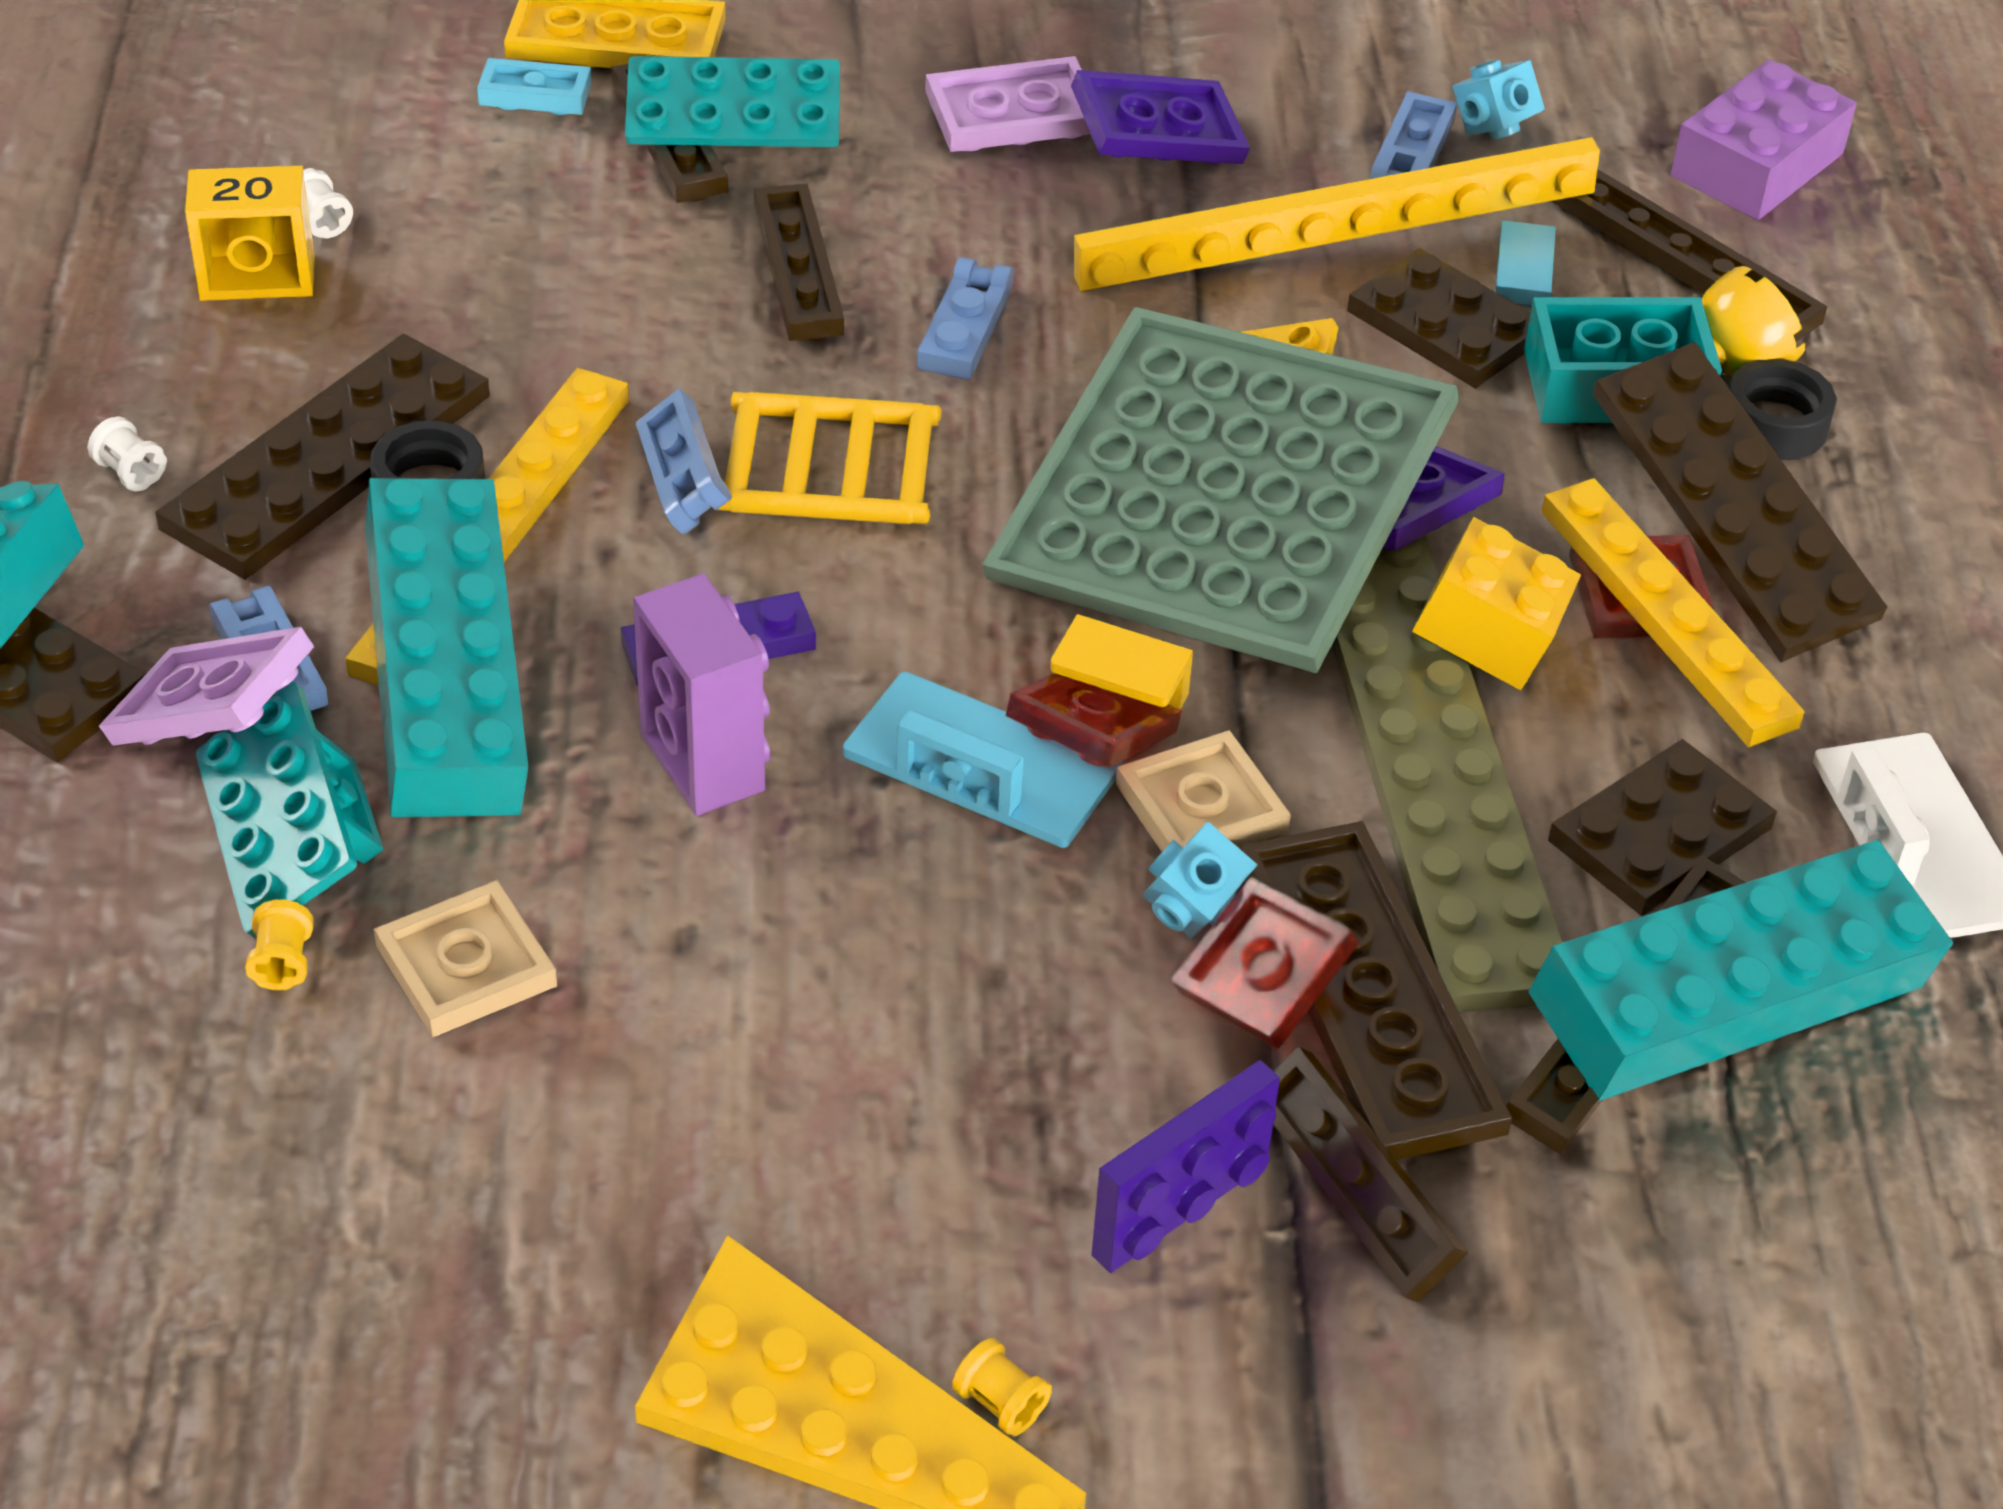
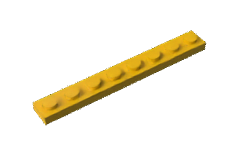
M577 367L488 478L494 479L504 562L629 402V385L627 382ZM372 624L346 656L345 660L348 676L379 686L374 626Z

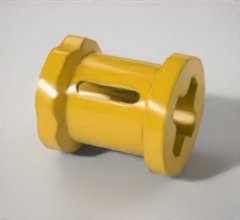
M271 900L262 903L255 909L252 916V930L256 934L257 940L255 949L251 950L246 958V975L262 988L288 990L304 982L307 976L308 963L306 957L302 955L304 942L310 938L313 931V915L306 907L289 900Z
M988 1338L980 1342L964 1358L954 1375L952 1390L962 1399L973 1397L999 1419L998 1427L1003 1432L1016 1437L1027 1430L1046 1407L1052 1394V1385L1039 1376L1030 1377L1005 1356L1006 1348L995 1338Z

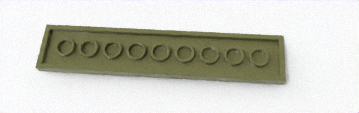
M1424 535L1396 551L1381 550L1332 647L1417 930L1458 1011L1470 1012L1537 1006L1528 991L1552 946L1563 942L1469 663L1412 632L1439 578L1426 536Z

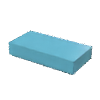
M1502 220L1495 282L1496 293L1515 304L1532 306L1533 297H1551L1555 226Z

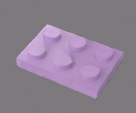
M1076 56L926 74L925 92L950 152H972L987 147L1011 144L1026 145L1034 141L1058 138L1074 139L1082 135L1091 134L1071 88L1076 71L1082 70Z
M302 627L172 647L105 718L99 727L113 746L142 742L148 745L164 738L185 736L191 739L201 736L206 732L228 729L231 732L245 730L262 717L264 713L263 705L276 690L285 687L295 679L298 674L297 666L310 653L314 645Z

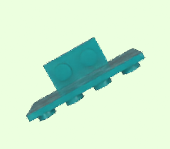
M632 56L629 58L625 141L627 144L837 147L839 145L840 62L836 59Z
M295 682L289 683L270 697L262 707L264 710L262 717L252 726L239 732H231L229 729L223 730L211 737L208 742L196 751L197 762L244 932L253 938H257L252 930V916L255 909L262 903L271 900H289L303 906L352 872L357 866L356 859L365 864L384 850L356 760L316 730L304 689Z

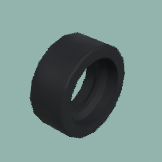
M1767 359L1744 364L1732 374L1728 388L1781 460H1797L1812 455L1826 443L1837 397L1832 384L1820 372L1799 362L1785 359ZM1757 401H1775L1788 404L1801 411L1804 416L1781 417L1769 414L1755 407L1752 403Z
M416 421L396 427L381 437L371 452L370 468L372 478H399L398 476L405 471L418 466L443 465L459 471L447 479H485L482 446L472 433L459 425L447 422Z

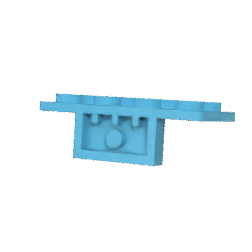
M901 672L843 744V756L846 759L1061 848H1066L1070 845L1116 781L1117 767L1123 764L1122 759L909 672Z

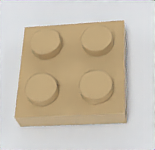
M1230 730L1117 767L1115 785L1161 852L1173 839L1183 847L1207 821L1239 849L1241 845L1264 841L1289 832L1291 814Z
M498 880L374 929L377 949L432 1038L557 987L556 968Z

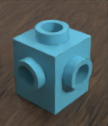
M1500 59L1484 62L1470 68L1472 77L1452 86L1467 136L1488 132L1491 140L1503 138L1520 131V121L1545 110L1531 60L1501 65Z
M1207 821L1183 847L1173 839L1148 868L1157 878L1142 896L1152 904L1155 916L1164 925L1174 931H1183L1192 939L1208 923L1216 930H1219L1244 901L1235 891L1258 864Z

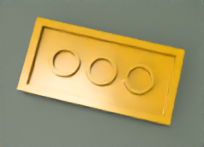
M519 0L504 39L505 58L540 63L572 64L591 68H612V66L628 64L629 58L632 56L715 57L726 20L725 2L711 0Z

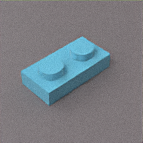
M488 58L477 87L478 104L499 107L503 110L525 109L547 111L556 115H582L592 85L591 67Z

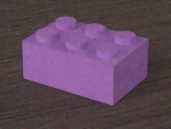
M1768 59L1681 124L1670 176L1758 221L1844 154L1857 102L1839 94L1831 86L1819 84L1794 72L1791 67L1785 64L1776 63Z
M704 573L633 597L641 736L695 816H699L765 791V763L770 761V749L764 736V718L769 716L770 709L763 690V672L768 670L769 661L761 639L756 634L749 635L739 622L738 613L731 598L727 594L720 595Z

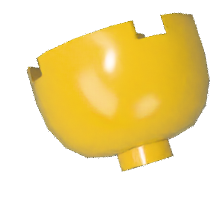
M1746 266L1735 267L1719 278L1705 292L1701 299L1722 372L1728 376H1732L1742 365L1756 360L1785 359L1795 362L1805 351V343L1796 347L1794 334L1799 332L1802 327L1788 300L1766 277L1756 283L1751 278L1744 276L1752 270Z

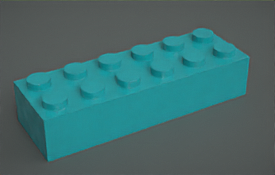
M370 478L365 535L390 817L521 815L528 773V759L494 479Z
M1878 839L1554 945L1528 993L1575 1066L1584 1076L1589 1088L1593 1089L1599 1098L1598 1101L1923 988L1952 946L1953 941Z

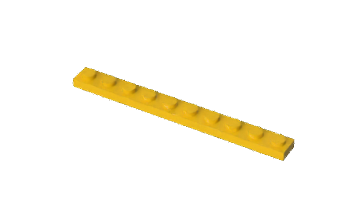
M1590 137L1074 235V278L1079 290L1086 291L1590 194L1595 191L1600 149L1594 139Z

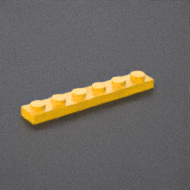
M1595 478L1545 494L1541 513L1748 748L1800 729L1805 713L1802 707Z

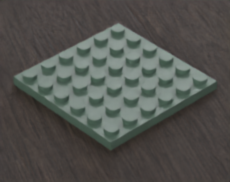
M1134 307L983 562L982 566L986 579L1318 673L1459 402L1457 385Z

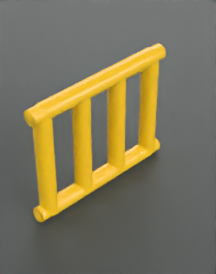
M764 392L732 393L730 404L732 412L737 414L724 480L732 498L718 510L735 513L897 524H927L929 522L930 510L928 503H923L931 429L932 426H938L942 417V409L939 405ZM760 415L794 418L782 492L747 490ZM817 419L851 421L841 496L806 494ZM874 423L909 425L900 500L864 498Z

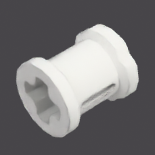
M313 168L303 170L312 234L318 238L325 239L338 236L351 223L353 217L352 205L345 196L333 191V183L324 171Z
M120 416L108 418L94 429L89 438L87 446L89 456L98 465L114 469L122 485L128 490L135 492L146 490L151 484L157 482L165 471L167 458L163 453V449L155 442L142 440L137 435L135 426L126 418ZM105 445L111 449L110 452L105 449ZM145 456L150 460L149 463L144 460Z

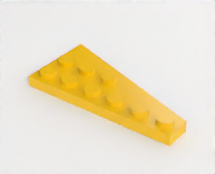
M728 1235L635 1405L636 1423L879 1509H1085L1086 1492Z

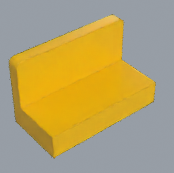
M1077 614L1051 658L1050 670L1053 673L1159 707L1169 706L1180 710L1189 695L1193 650Z

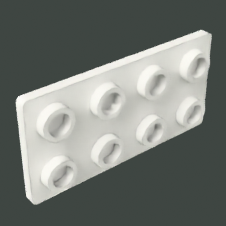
M1918 733L1823 748L1815 751L1813 764L1858 844L1862 845L1879 839L1950 938L2003 929V855L1930 734Z

